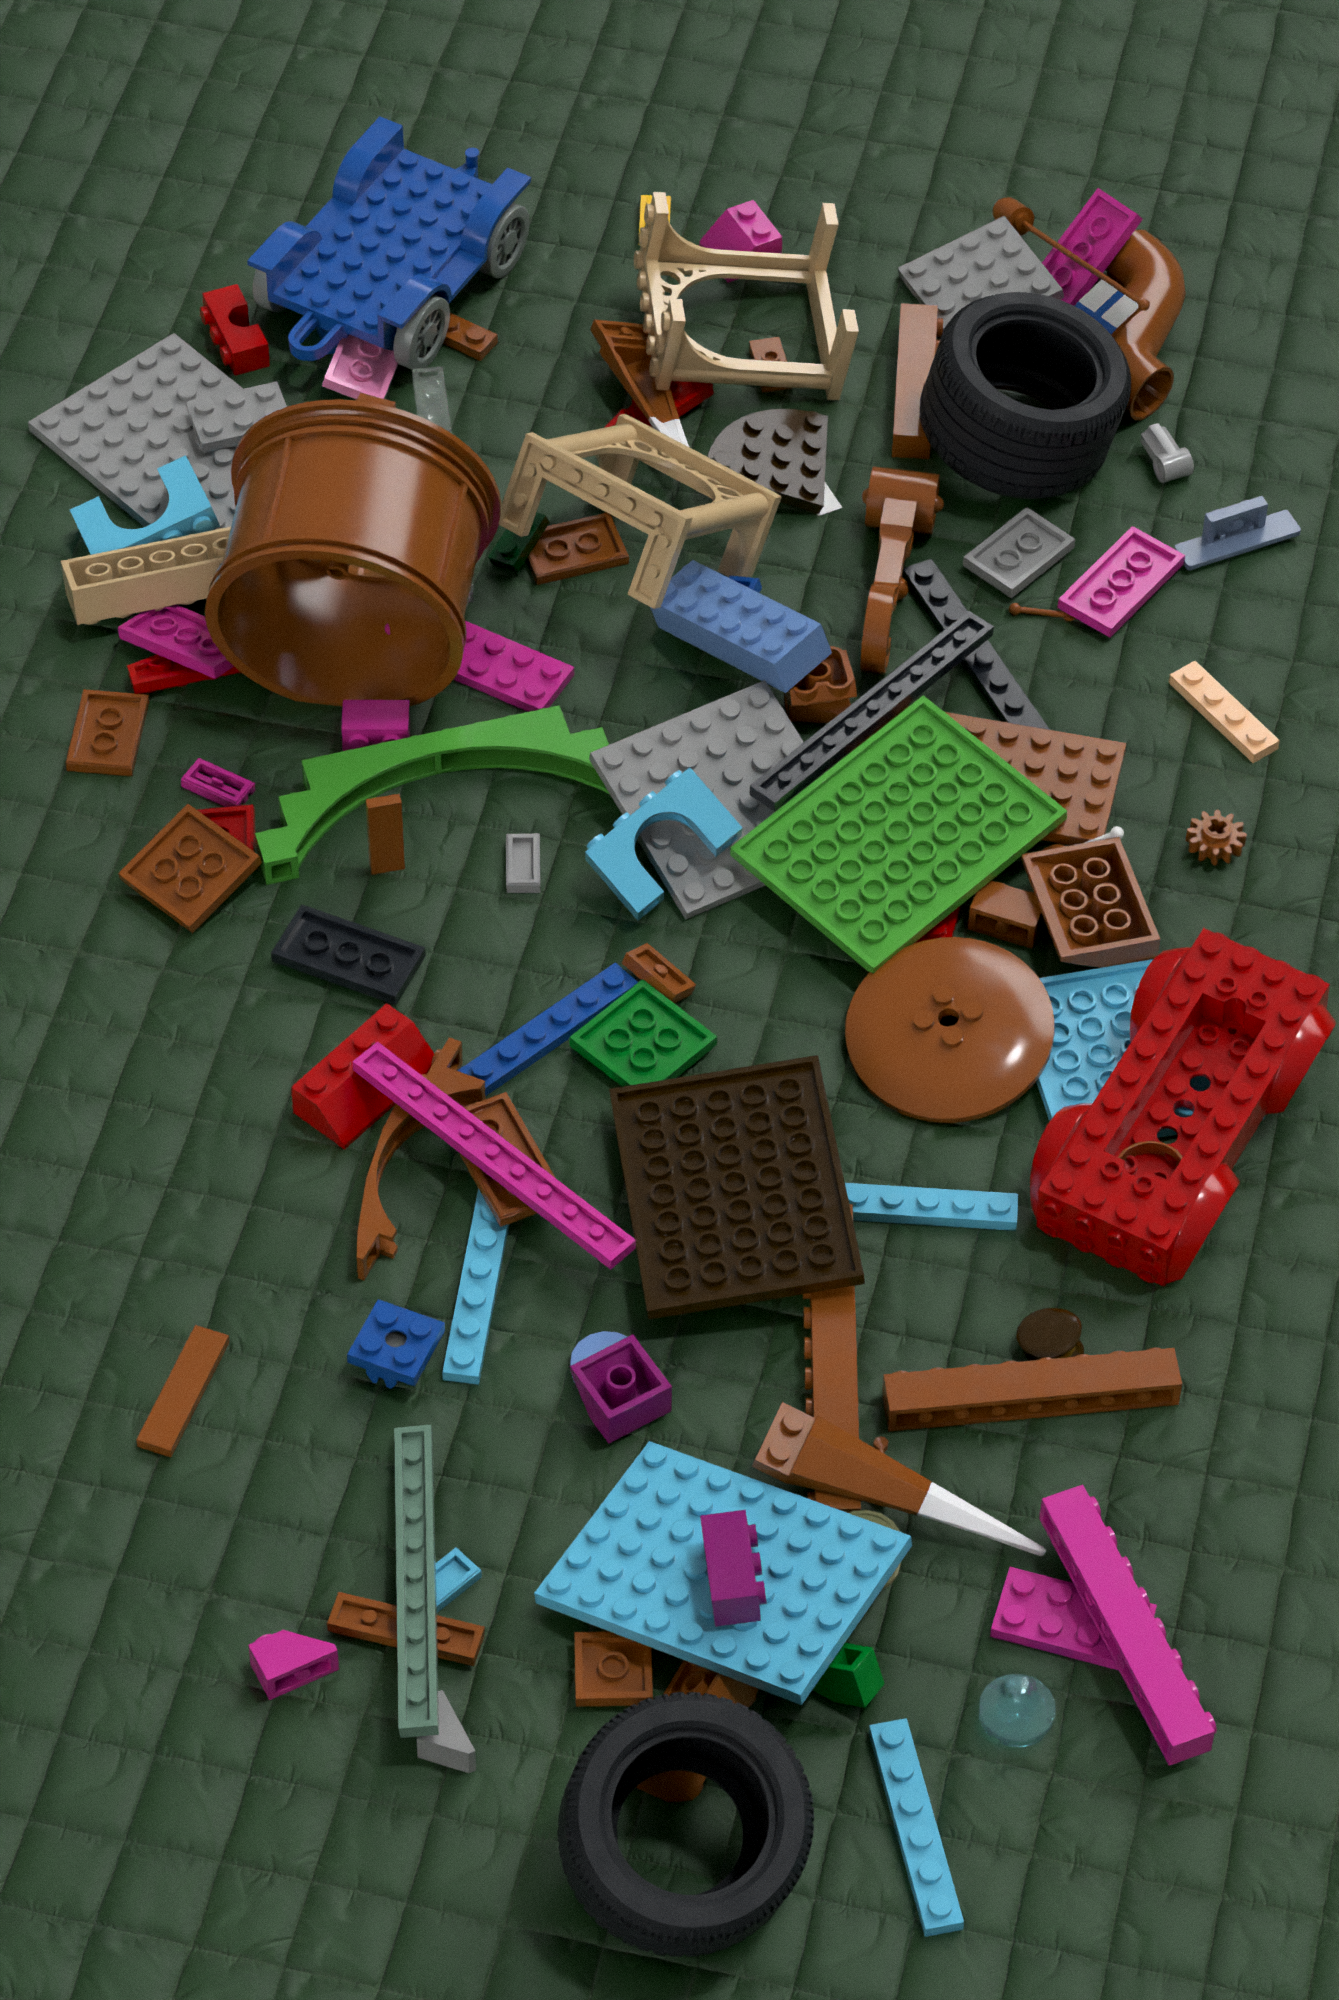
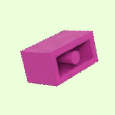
M343 700L341 727L343 751L410 737L409 700Z

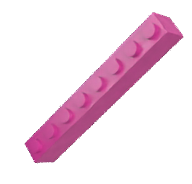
M1083 1484L1042 1498L1039 1519L1168 1765L1170 1766L1211 1751L1214 1734L1217 1732L1214 1718L1210 1712H1204L1199 1703L1200 1696L1195 1683L1192 1680L1188 1681L1183 1673L1181 1657L1178 1651L1171 1649L1167 1643L1164 1625L1159 1618H1154L1151 1613L1148 1595L1143 1587L1138 1588L1135 1583L1131 1563L1126 1556L1122 1557L1117 1549L1115 1533L1110 1526L1106 1527L1101 1519V1509L1096 1498L1088 1495Z

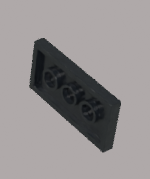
M301 904L271 952L272 962L394 1005L398 1003L426 956L425 947L303 904Z

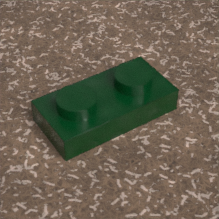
M536 512L528 536L521 537L506 529L488 556L491 564L518 573L550 523L546 515Z

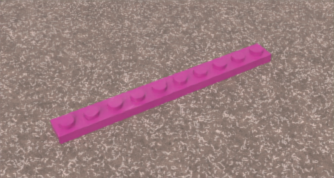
M378 1041L353 1061V1071L610 1270L636 1249V1240Z

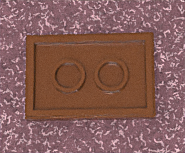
M602 513L547 526L526 561L536 584L540 585L629 564V555L609 513Z
M83 689L66 759V770L133 776L149 706V695Z

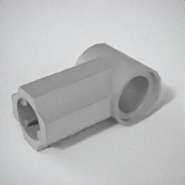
M1157 423L1150 425L1145 432L1141 433L1140 442L1153 460L1155 475L1161 483L1193 474L1194 464L1189 450L1185 447L1179 448L1166 427H1162Z

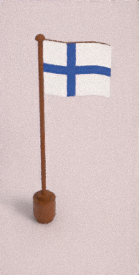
M1008 197L1001 198L995 203L993 207L994 220L1005 216L1020 236L1028 231L1032 232L1101 279L1076 303L1075 307L1097 320L1113 338L1140 311L1149 309L1150 302L1147 299H1140L1033 226L1034 213L1021 202Z

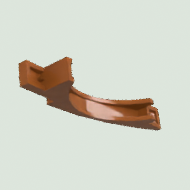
M449 1037L444 1047L436 1050L427 1075L422 1074V1076L462 1107L485 1100V1081L458 1071L463 1064L462 1042ZM395 1104L382 1129L365 1182L357 1232L358 1278L364 1281L380 1254L394 1258L398 1252V1246L393 1241L397 1235V1229L388 1219L378 1195L383 1171L392 1155L403 1142L415 1132L425 1127L397 1104Z

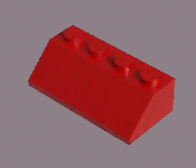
M387 1003L291 1087L293 1113L343 1149L351 1145L396 1104L353 1071V1061L378 1041L419 1074L427 1075L431 1068V1062L435 1054L414 1022Z

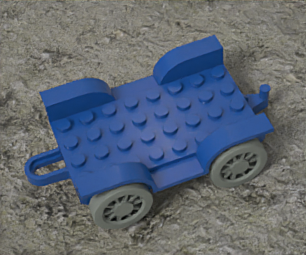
M379 116L347 152L335 177L332 198L306 227L293 221L283 223L247 260L248 266L256 269L253 279L254 300L258 306L275 313L290 309L304 315L288 335L290 353L297 359L303 361L318 360L324 357L339 341L347 338L350 334L383 349L394 351L395 360L399 365L413 371H421L434 360L445 340L450 321L448 304L475 273L479 271L499 279L507 275L519 260L527 241L530 220L527 209L514 203V201L529 185L531 177L506 168L493 184L478 179L479 150L477 148H468L465 151L466 163L457 169H453L404 149L403 125ZM316 327L328 331L317 345H301Z

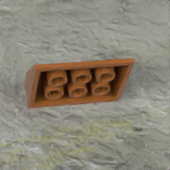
M1120 837L1021 855V860L1061 962L1102 968L1150 960L1158 955L1160 937Z

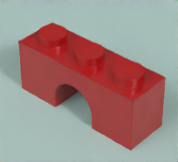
M238 284L202 293L203 306L199 308L203 324H209L210 335L214 345L219 344L220 355L224 365L229 364L234 376L269 367L268 342L258 324L249 326L248 303Z

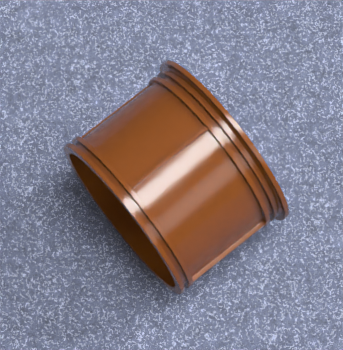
M339 399L304 402L277 410L252 425L243 435L234 452L231 480L236 509L223 562L213 575L206 599L205 620L209 634L219 651L234 667L254 682L281 696L299 702L343 706V700H409L410 706H413L442 692L456 677L461 667L467 639L464 617L475 565L493 540L500 521V493L488 467L467 444L441 426L410 412L377 403ZM387 623L389 624L390 635L385 632Z

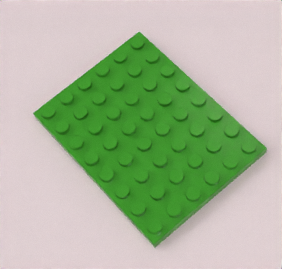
M923 695L731 846L730 856L863 968L874 974L903 948L914 944L1021 857L1022 854L1026 853L1067 819V810Z

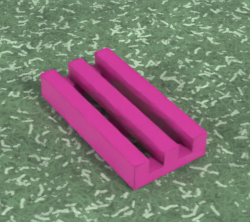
M198 758L181 778V787L224 807L241 806V803L245 804L247 802L248 794L252 795L256 791L254 782L201 758ZM198 771L203 772V773H205V774L211 776L212 778L207 777V776H205V775L199 773ZM224 782L227 783V784H229V785H231V786H233V787H236V788L240 789V791H238V790H236V789H234V788H232V787H229V786L225 785Z

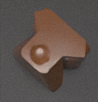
M830 646L832 653L788 692H783L785 710L791 722L828 724L851 705L849 698L857 697L855 678L846 650Z

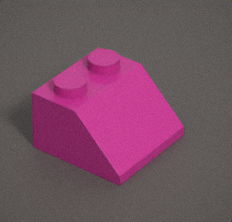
M751 200L726 209L701 238L699 246L718 250L782 254V236L757 203ZM724 278L727 281V283L737 280L731 278Z

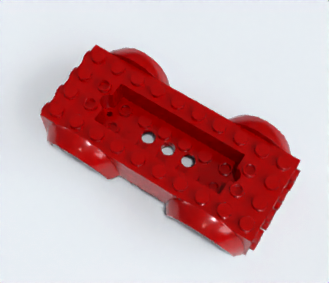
M1205 928L1202 929L1192 947L1164 950L1158 954L1143 974L1134 997L1130 1018L1131 1043L1093 1103H1081L1063 1107L1047 1124L1039 1140L1030 1174L1031 1208L1037 1220V1227L1050 1237H1059L1072 1243L1082 1252H1091L1104 1258L1107 1263L1114 1267H1123L1136 1273L1139 1278L1148 1283L1155 1282L1165 1287L1166 1283L1183 1279L1209 1232L1240 1184L1232 1171L1237 1160L1266 1114L1284 1112L1320 1049L1336 1026L1335 1020L1327 1010L1330 984L1324 982L1316 975L1306 974L1293 968L1285 961L1275 960L1260 953L1253 947L1241 945L1230 940L1222 933H1214ZM1196 1076H1203L1210 1081L1211 1085L1207 1090L1196 1091L1190 1086V1080ZM1186 1107L1193 1114L1189 1117H1179L1174 1111L1177 1108ZM1165 1128L1174 1130L1178 1135L1174 1143L1167 1145L1176 1149L1183 1156L1178 1166H1176L1174 1157L1165 1153V1157L1151 1153L1135 1157L1129 1155L1126 1157V1161L1118 1158L1125 1148L1135 1143L1145 1141L1160 1142L1157 1134Z

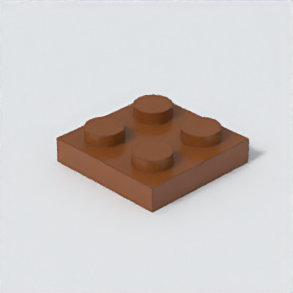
M574 1632L576 1707L631 1706L633 1704L638 1705V1702L648 1698L653 1700L651 1647L612 1632Z

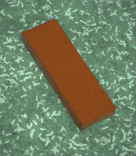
M400 794L366 799L371 874L405 869Z

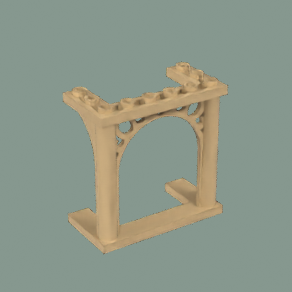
M653 192L651 204H646L644 220L646 226L645 228H640L639 245L641 247L640 251H635L634 269L639 270L637 290H642L640 311L645 312L643 332L648 333L646 352L647 355L652 357L649 372L651 377H655L656 390H669L671 381L821 389L826 390L827 400H840L859 330L855 310L842 309L838 327H836L826 273L839 225L835 204H822L809 255L718 250L695 245L681 237L668 221L669 211L666 193ZM661 276H670L676 279L679 284H669ZM717 278L806 283L821 364L736 359L714 353L696 343L684 331L686 320L683 301L678 298L690 286L701 281ZM665 292H669L671 295L665 296L664 294Z
M622 414L618 416L615 426L551 439H545L533 432L526 433L501 505L499 525L521 537L528 536L547 481L561 487L648 534L627 595L656 609L662 605L684 541L687 539L733 529L718 571L728 577L752 578L782 496L633 417ZM595 455L599 467L582 458ZM639 460L710 497L713 502L678 510L631 485Z

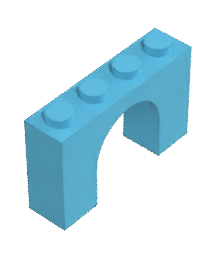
M186 455L157 468L169 494V503L163 515L146 527L124 529L116 526L108 517L99 496L70 509L91 555L202 533L220 527L212 506Z
M690 767L683 773L680 770L673 773L665 781V788L657 794L654 791L647 794L639 802V809L631 815L628 812L621 815L613 823V830L605 836L602 833L597 835L586 846L588 850L585 852V860L637 921L664 900V891L643 868L635 853L636 841L644 829L653 823L664 820L683 823L694 831L715 857L742 836L743 827Z

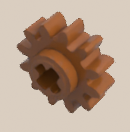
M1219 810L1215 811L1214 816H1209L1208 813L1203 811L1201 813V820L1192 818L1190 828L1187 829L1185 841L1189 842V853L1199 851L1198 860L1203 861L1208 857L1213 865H1216L1218 859L1221 858L1229 864L1231 856L1240 857L1242 847L1245 846L1247 834L1242 832L1243 822L1233 824L1234 814L1232 813L1225 818L1221 816Z

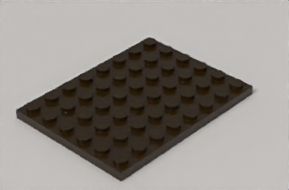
M818 1055L609 1089L648 1319L865 1284Z

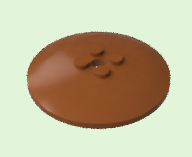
M961 937L936 938L912 944L899 951L874 974L869 972L858 986L851 1000L845 1025L849 1059L856 1075L866 1089L880 1102L903 1115L937 1123H957L983 1118L1006 1108L1018 1100L1033 1086L1044 1071L1050 1058L1055 1036L1052 1004L1043 983L1035 972L1020 958L997 945ZM948 1015L955 1016L958 1019L955 1025L949 1027L939 1023L944 1016Z

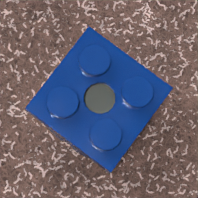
M378 1299L347 1353V1362L366 1369V1374L375 1384H377L379 1379L385 1380L386 1387L389 1389L402 1382L415 1387L445 1332V1323Z

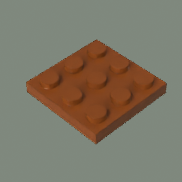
M187 804L118 875L121 881L193 934L257 869L262 861L258 854Z

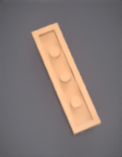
M1196 661L1170 674L1169 684L1252 763L1278 750L1280 740Z

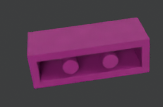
M746 1510L701 1515L715 1627L761 1621L759 1605L767 1604L764 1581L756 1582L755 1576L762 1575L760 1553H752L751 1550L753 1547H758L756 1525H748Z

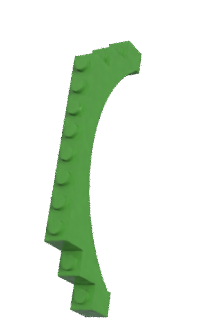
M560 705L301 760L303 784L306 791L279 796V813L283 827L255 833L256 852L262 861L260 867L265 883L269 885L299 878V867L316 843L338 821L365 803L366 799L375 798L388 790L432 775L467 769H525L574 779L610 794L589 760L591 752L609 745L604 730L600 727L570 734Z

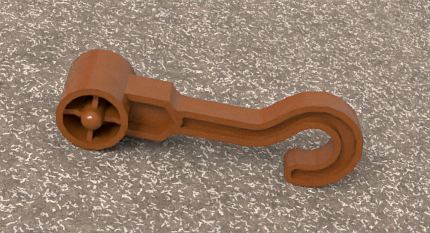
M872 467L869 488H866L861 496L862 501L866 504L865 526L880 528L879 558L874 584L870 587L861 648V672L885 675L887 672L891 650V637H889L892 613L896 609L904 562L911 555L914 533L932 535L936 513L941 512L944 507L943 499L939 496L940 474Z

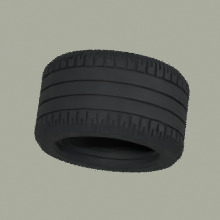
M1009 292L980 298L961 308L951 318L942 333L920 397L922 428L928 442L939 457L954 472L978 487L999 495L1021 499L1060 496L1074 491L1089 482L1105 462L1129 402L1131 393L1130 368L1122 349L1111 334L1089 314L1067 302L1050 296L1028 292ZM998 390H1010L1025 394L1043 403L1049 409L1020 403Z
M677 1692L671 1693L670 1696L668 1694L654 1696L653 1700L648 1698L638 1702V1705H631L624 1709L623 1713L619 1712L611 1718L609 1723H605L597 1731V1734L591 1738L578 1758L564 1790L558 1815L559 1827L557 1829V1837L560 1843L558 1849L560 1858L563 1859L561 1864L564 1874L568 1875L567 1881L571 1890H575V1897L580 1904L585 1905L584 1910L589 1916H594L596 1918L595 1922L603 1929L607 1928L609 1934L617 1939L619 1937L622 1938V1942L632 1947L636 1945L637 1949L646 1952L651 1950L653 1954L665 1956L667 1953L670 1957H682L683 1954L686 1957L699 1956L700 1953L703 1955L715 1953L716 1950L721 1951L731 1947L732 1944L743 1941L747 1936H751L760 1929L778 1910L801 1877V1872H803L808 1860L807 1856L810 1854L811 1839L814 1834V1824L812 1823L814 1821V1807L811 1806L813 1798L811 1790H808L810 1785L806 1774H803L804 1768L800 1760L795 1757L797 1754L790 1744H786L787 1740L779 1731L776 1732L775 1727L767 1720L764 1721L761 1715L753 1710L749 1711L748 1707L738 1702L735 1704L733 1700L724 1697L717 1698V1695L707 1693L701 1695L699 1692H688L687 1694ZM688 1771L709 1778L729 1795L740 1816L742 1845L735 1866L724 1880L715 1887L700 1894L682 1895L665 1891L652 1885L633 1870L619 1849L617 1824L625 1800L639 1784L660 1773Z

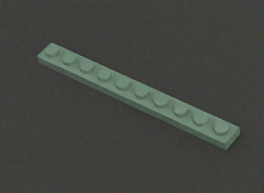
M431 1425L394 1428L398 1729L400 1738L439 1735L434 1461Z

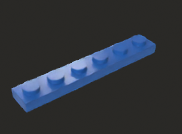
M615 962L458 1071L484 1080L486 1097L567 1041L570 1036L638 982Z

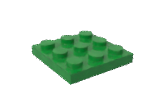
M643 979L569 1037L570 1047L622 1087L677 1078L717 1045V1036Z

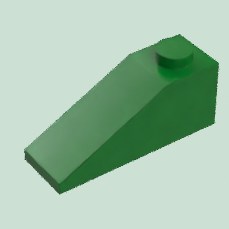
M844 1643L812 1690L833 1702L865 1708L885 1684L874 1649L872 1647Z

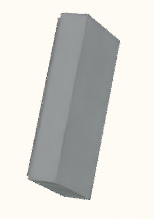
M540 833L506 834L507 893H541Z

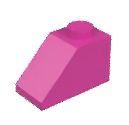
M281 1630L274 1634H265L248 1645L250 1665L269 1700L339 1670L338 1650L335 1644L290 1631Z

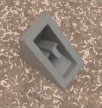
M438 1691L439 1735L418 1736L416 1738L417 1757L466 1773L476 1771L475 1749L444 1691Z

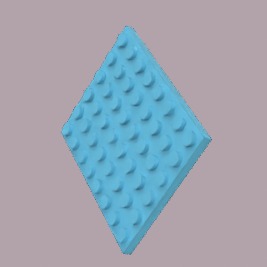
M649 1441L534 1592L536 1604L802 1705L910 1550L912 1542L910 1535ZM746 1510L748 1525H756L758 1547H753L751 1550L752 1553H760L762 1575L755 1576L756 1582L764 1581L767 1604L759 1605L761 1621L715 1627L700 1516Z

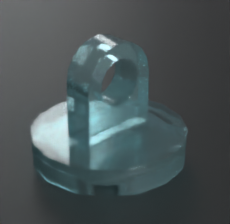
M1008 1674L996 1678L985 1687L979 1701V1720L984 1731L990 1737L993 1735L999 1739L1000 1743L1009 1747L1030 1746L1045 1738V1734L1052 1728L1055 1722V1700L1050 1690L1041 1681L1024 1674Z

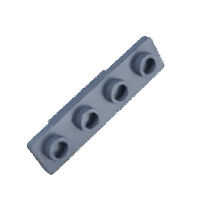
M1259 496L1206 513L1202 536L1176 544L1174 549L1185 555L1183 564L1185 568L1193 570L1299 536L1301 528L1288 510L1267 515L1268 503L1263 496Z

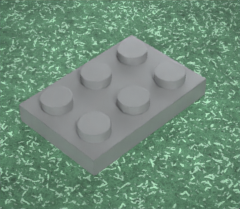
M277 381L186 401V410L202 453L237 446L243 435L252 425L263 417L287 407Z
M1026 507L965 555L963 566L1008 597L1013 598L1074 549L1075 538Z

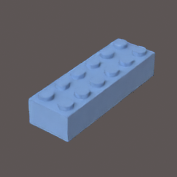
M694 560L685 565L671 578L661 607L651 608L658 628L761 681L765 680L767 684L784 693L788 692L832 653L820 623Z

